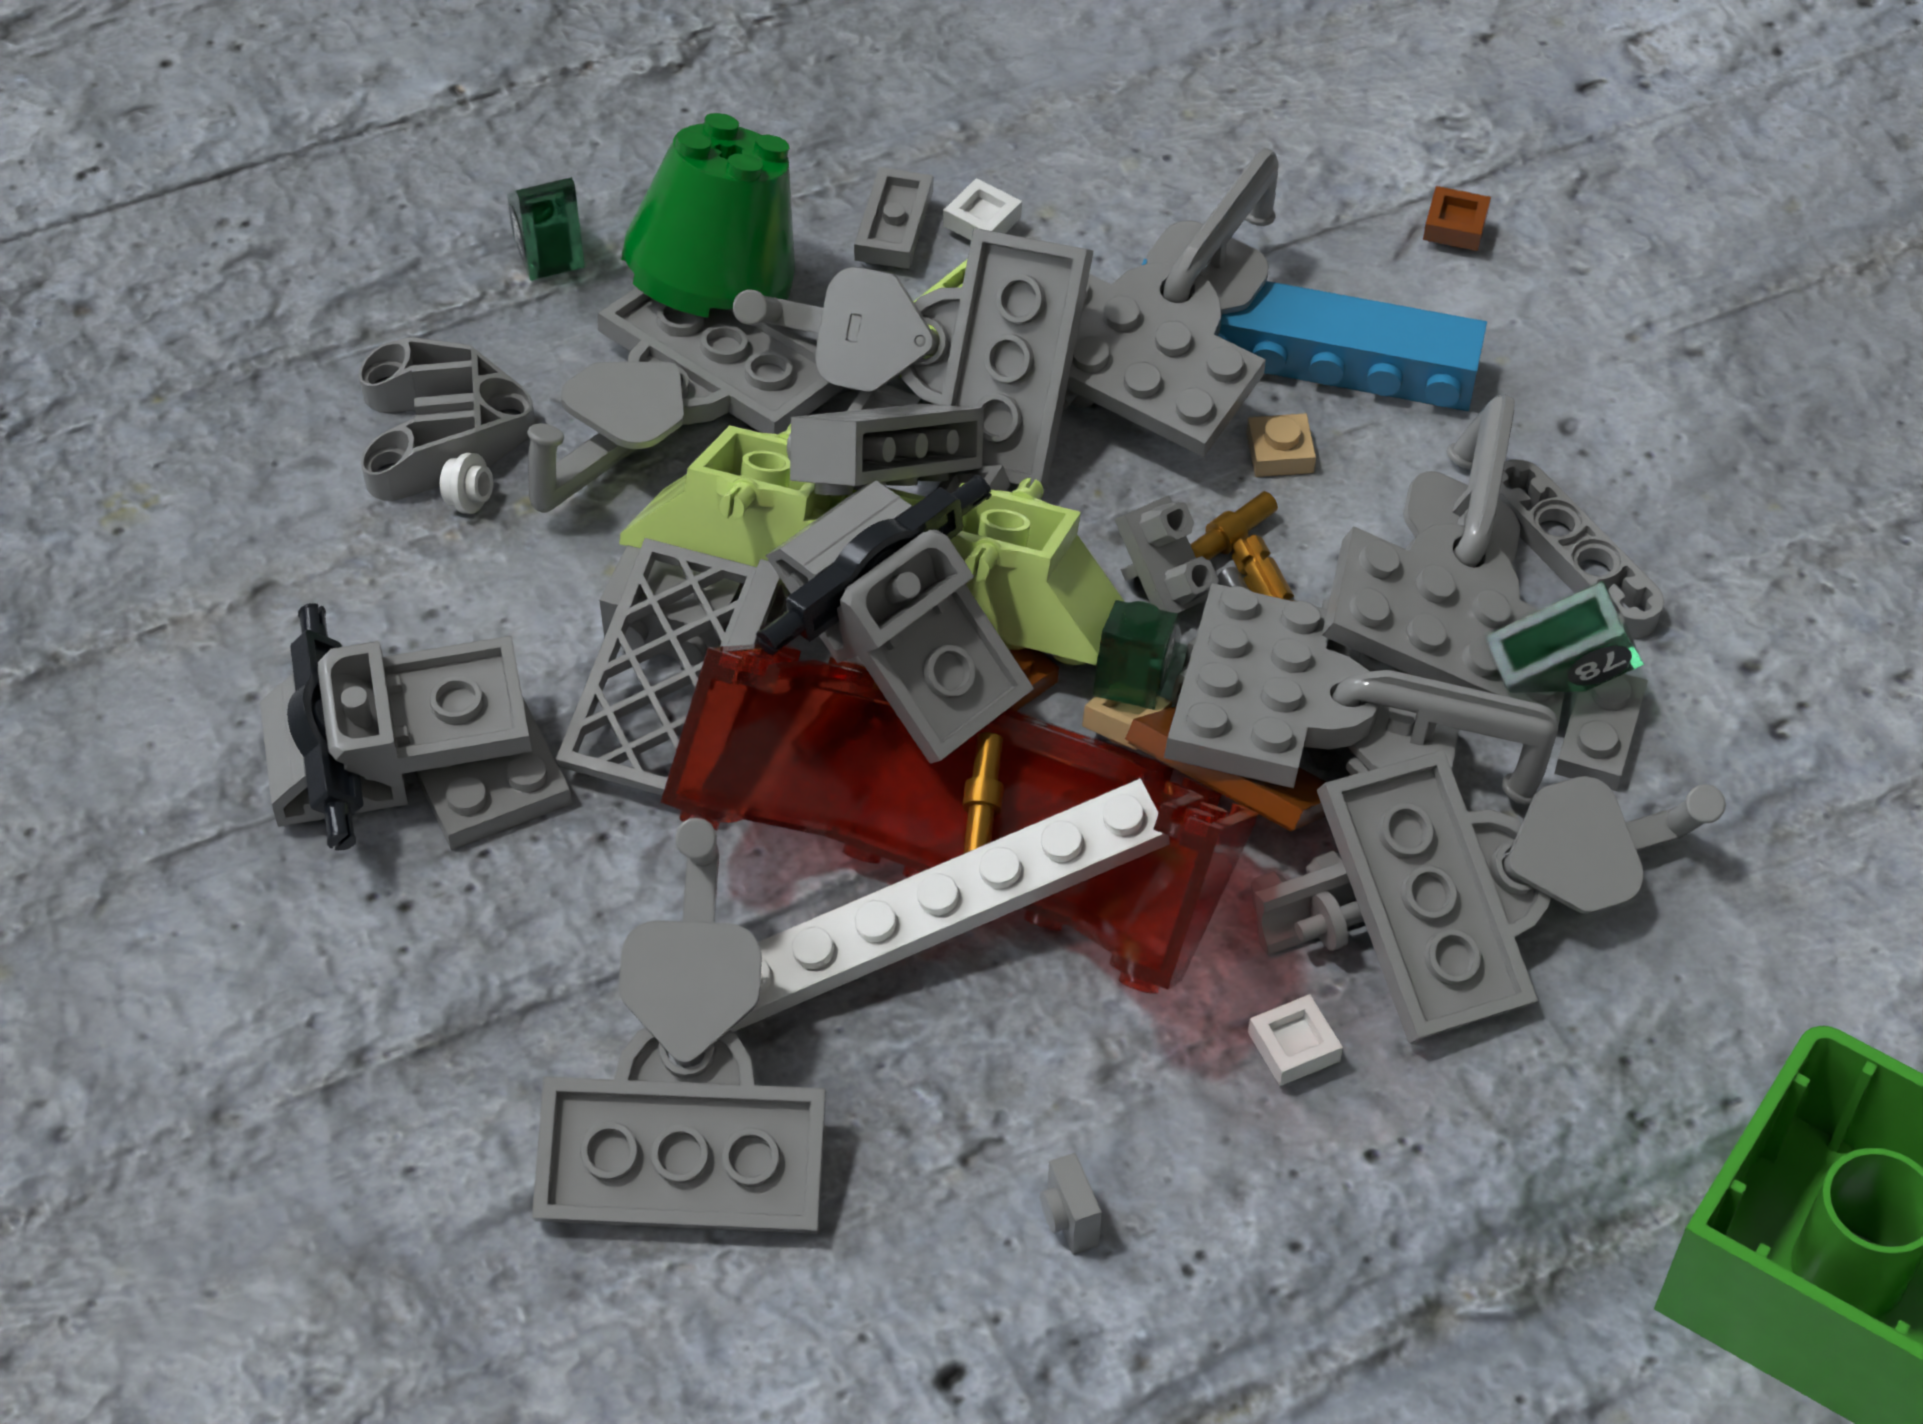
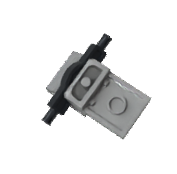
M979 475L972 476L969 481L952 493L940 487L913 507L876 480L861 487L766 555L791 594L786 598L787 612L756 633V636H758L757 640L763 650L769 655L774 656L781 648L799 635L809 642L820 636L837 663L858 656L929 763L941 761L1034 689L966 586V583L974 578V576L950 541L963 530V516L992 496L989 493L991 492L989 484Z
M309 603L298 610L302 634L290 645L293 673L260 701L271 804L277 826L281 827L325 819L327 845L331 849L335 846L337 851L350 849L356 844L352 819L354 814L408 805L404 773L532 752L512 635L383 657L380 641L342 647L340 642L329 638L325 617L326 609L322 605L318 608L317 603Z

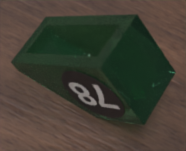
M572 177L515 190L507 194L512 235L530 281L585 268L576 189Z
M1603 581L1485 635L1505 686L1510 693L1586 692L1644 665L1625 619Z
M1116 600L1102 630L1092 696L1155 710L1181 643L1182 635L1178 614L1159 610L1158 607L1147 602L1134 601L1128 603Z

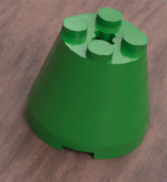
M722 113L707 114L703 124L691 125L680 130L675 135L625 234L621 260L626 261L634 273L632 284L647 296L668 307L707 318L710 308L733 310L735 297L745 290H756L763 296L788 300L795 274L788 159L790 147L786 140L774 135H761L752 130L739 127V122L734 117Z

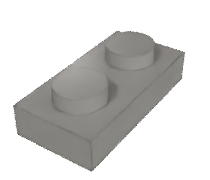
M883 167L878 168L854 243V261L910 269L933 195V175Z
M1619 673L1601 683L1580 685L1554 774L1571 779L1580 776L1593 777L1604 782L1611 790L1617 791L1648 680Z

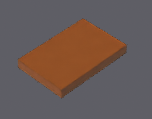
M1176 706L1133 719L1125 737L1128 744L1283 828L1293 831L1326 817L1317 793V789L1326 781L1304 769L1298 768L1294 788L1166 759L1164 758L1165 748Z

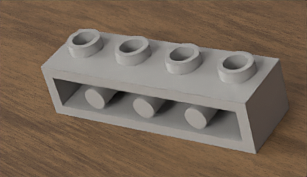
M914 404L791 417V433L787 441V455L790 460V481L815 483L816 494L851 495L853 490H859L861 487L876 480L885 487L886 485L914 486L918 485V481H948L949 473L981 469L983 461L984 408Z

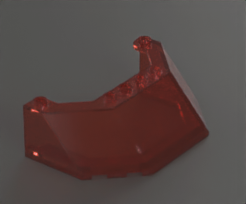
M760 644L707 648L660 803L681 810L679 816L681 821L684 822L690 818L705 819L717 831L720 822L732 823L748 820L825 836L844 843L842 852L854 859L879 864L882 857L904 865L902 874L909 878L964 853L968 813L962 808L966 780L973 776L977 736L980 733H995L1003 738L998 781L1004 785L1002 809L1000 814L994 816L991 842L1141 778L1158 811L1153 830L1169 835L1170 844L1021 909L1026 910L1023 918L1034 925L1055 931H1061L1063 924L1068 925L1112 953L1109 964L1121 971L1118 981L1132 989L1150 994H1158L1160 987L1168 990L1183 980L1253 830L1258 816L1257 812L1243 805L1233 803L1229 813L1227 810L1218 807L1221 793L1194 779L1184 777L1182 785L1170 781L1174 768L1161 761L1010 708L941 761L929 763L863 664L848 660L837 663L832 656H830L828 663L818 660L799 661L801 651L790 646H784L774 656L766 653Z

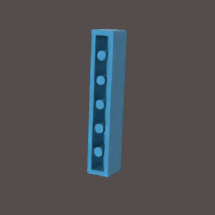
M1143 259L1142 265L1147 264V259ZM1266 281L1246 309L1221 315L1218 337L1265 359L1264 374L1469 411L1487 321Z

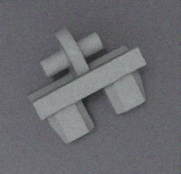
M1168 495L1114 519L1133 564L1120 569L1125 581L1139 576L1158 622L1207 600L1211 583L1218 584L1219 579L1210 560H1206L1202 556L1196 558L1187 538V535L1192 533L1194 521L1186 503H1172Z
M1334 850L1313 857L1306 866L1307 874L1287 881L1283 875L1277 874L1275 871L1253 878L1251 892L1253 908L1257 914L1259 944L1268 955L1318 937L1330 951L1346 947L1348 943L1347 927L1364 922L1341 856Z

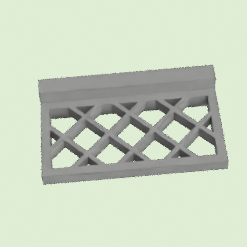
M645 538L557 754L556 761L558 766L679 800L682 809L707 816L768 653L760 646L756 633L784 614L786 598L791 594L771 563L760 559L758 566L754 567ZM655 560L679 566L687 579L657 595L653 594L647 583ZM692 570L702 573L694 576ZM722 579L744 584L738 600L716 611H713L702 591L703 588ZM643 592L647 599L638 603ZM694 593L706 615L673 631L662 608ZM654 612L666 635L632 651L625 638L629 624ZM729 621L726 632H724L721 624ZM713 628L721 642L717 655L692 667L680 644ZM620 647H622L625 654L616 658ZM673 648L684 671L650 686L639 664ZM632 667L644 690L609 706L602 692L607 679ZM708 676L703 688L699 679ZM692 684L699 697L695 711L670 723L658 699ZM599 701L603 710L594 714ZM651 703L663 727L628 743L617 719ZM608 723L611 724L622 746L599 758L578 753L584 736ZM686 732L681 745L677 736ZM670 739L677 753V758L669 778L643 771L636 755ZM629 760L633 768L620 765V763Z

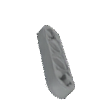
M1525 460L1505 461L1499 499L1505 502L1516 514L1520 524L1519 536L1611 631L1628 639H1640L1652 634L1657 628L1664 606V597L1658 586L1541 468ZM1549 520L1559 521L1567 525L1571 532L1564 536H1554L1545 532L1540 524ZM1584 560H1597L1605 564L1610 572L1602 576H1594L1584 572L1578 564ZM1623 603H1624L1627 607H1629V609L1624 608V607H1623ZM1641 606L1643 609H1645L1644 612H1642L1638 607Z

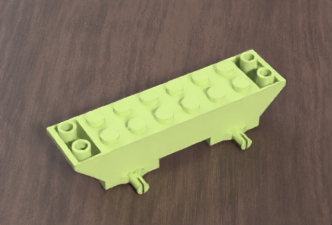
M791 424L785 432H781L778 435L755 432L729 425L687 468V474L665 487L620 533L619 544L641 548L644 539L648 538L757 567L760 559L769 561L766 557L768 553L850 495L816 494L815 483L790 481V460L787 455V441L791 433ZM1031 478L1023 479L1019 483L1018 488L1012 492L991 490L989 493L992 496L988 500L983 501L963 516V530L950 540L974 576V578L966 583V586L1008 649L1020 650L1029 648L1053 654V657L1058 661L1070 665H1083L1086 663L1097 665L1125 616L1127 604L1077 535L1081 512L1051 505L1040 500L1044 494V488L1036 479L1031 486ZM888 488L911 504L912 507L925 498V496Z

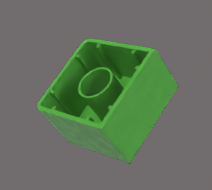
M1815 1026L1805 1031L1686 1226L1654 1310L1854 1424H1923V1073L1837 1028ZM1853 1233H1856V1234H1858V1235H1861V1236H1863V1237L1869 1239V1240L1872 1241L1873 1243L1867 1242V1241H1865V1240L1859 1238L1858 1236H1856V1235L1853 1234Z

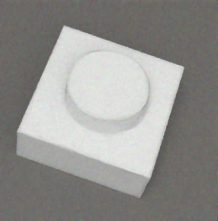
M976 178L944 209L943 226L969 240L972 239L974 228L1005 234L1022 217V201Z
M1310 994L1254 1016L1249 1020L1248 1034L1279 1086L1336 1064L1341 1060L1343 1047Z

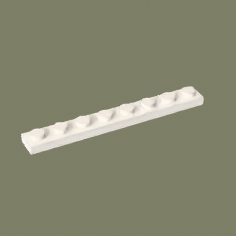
M1141 778L759 941L758 944L762 953L759 1002L731 1031H737L1169 845L1168 830Z

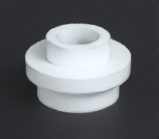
M463 453L458 458H451L444 464L440 475L441 496L447 505L455 506L461 513L473 514L478 512L491 496L493 490L492 472L479 454Z

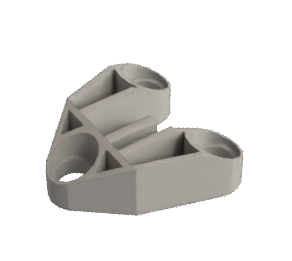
M408 337L383 344L367 356L360 367L359 380L365 404L371 409L386 413L414 410L416 412V416L413 419L377 436L367 446L362 455L361 467L367 491L373 497L383 501H395L440 487V475L444 464L449 459L458 458L463 453L479 454L489 468L529 438L527 434L528 428L536 424L533 403L529 393L471 345ZM389 377L385 381L374 384L377 380L381 378ZM505 409H515L522 413L512 415L505 414L500 411ZM395 464L387 470L376 472L383 465Z

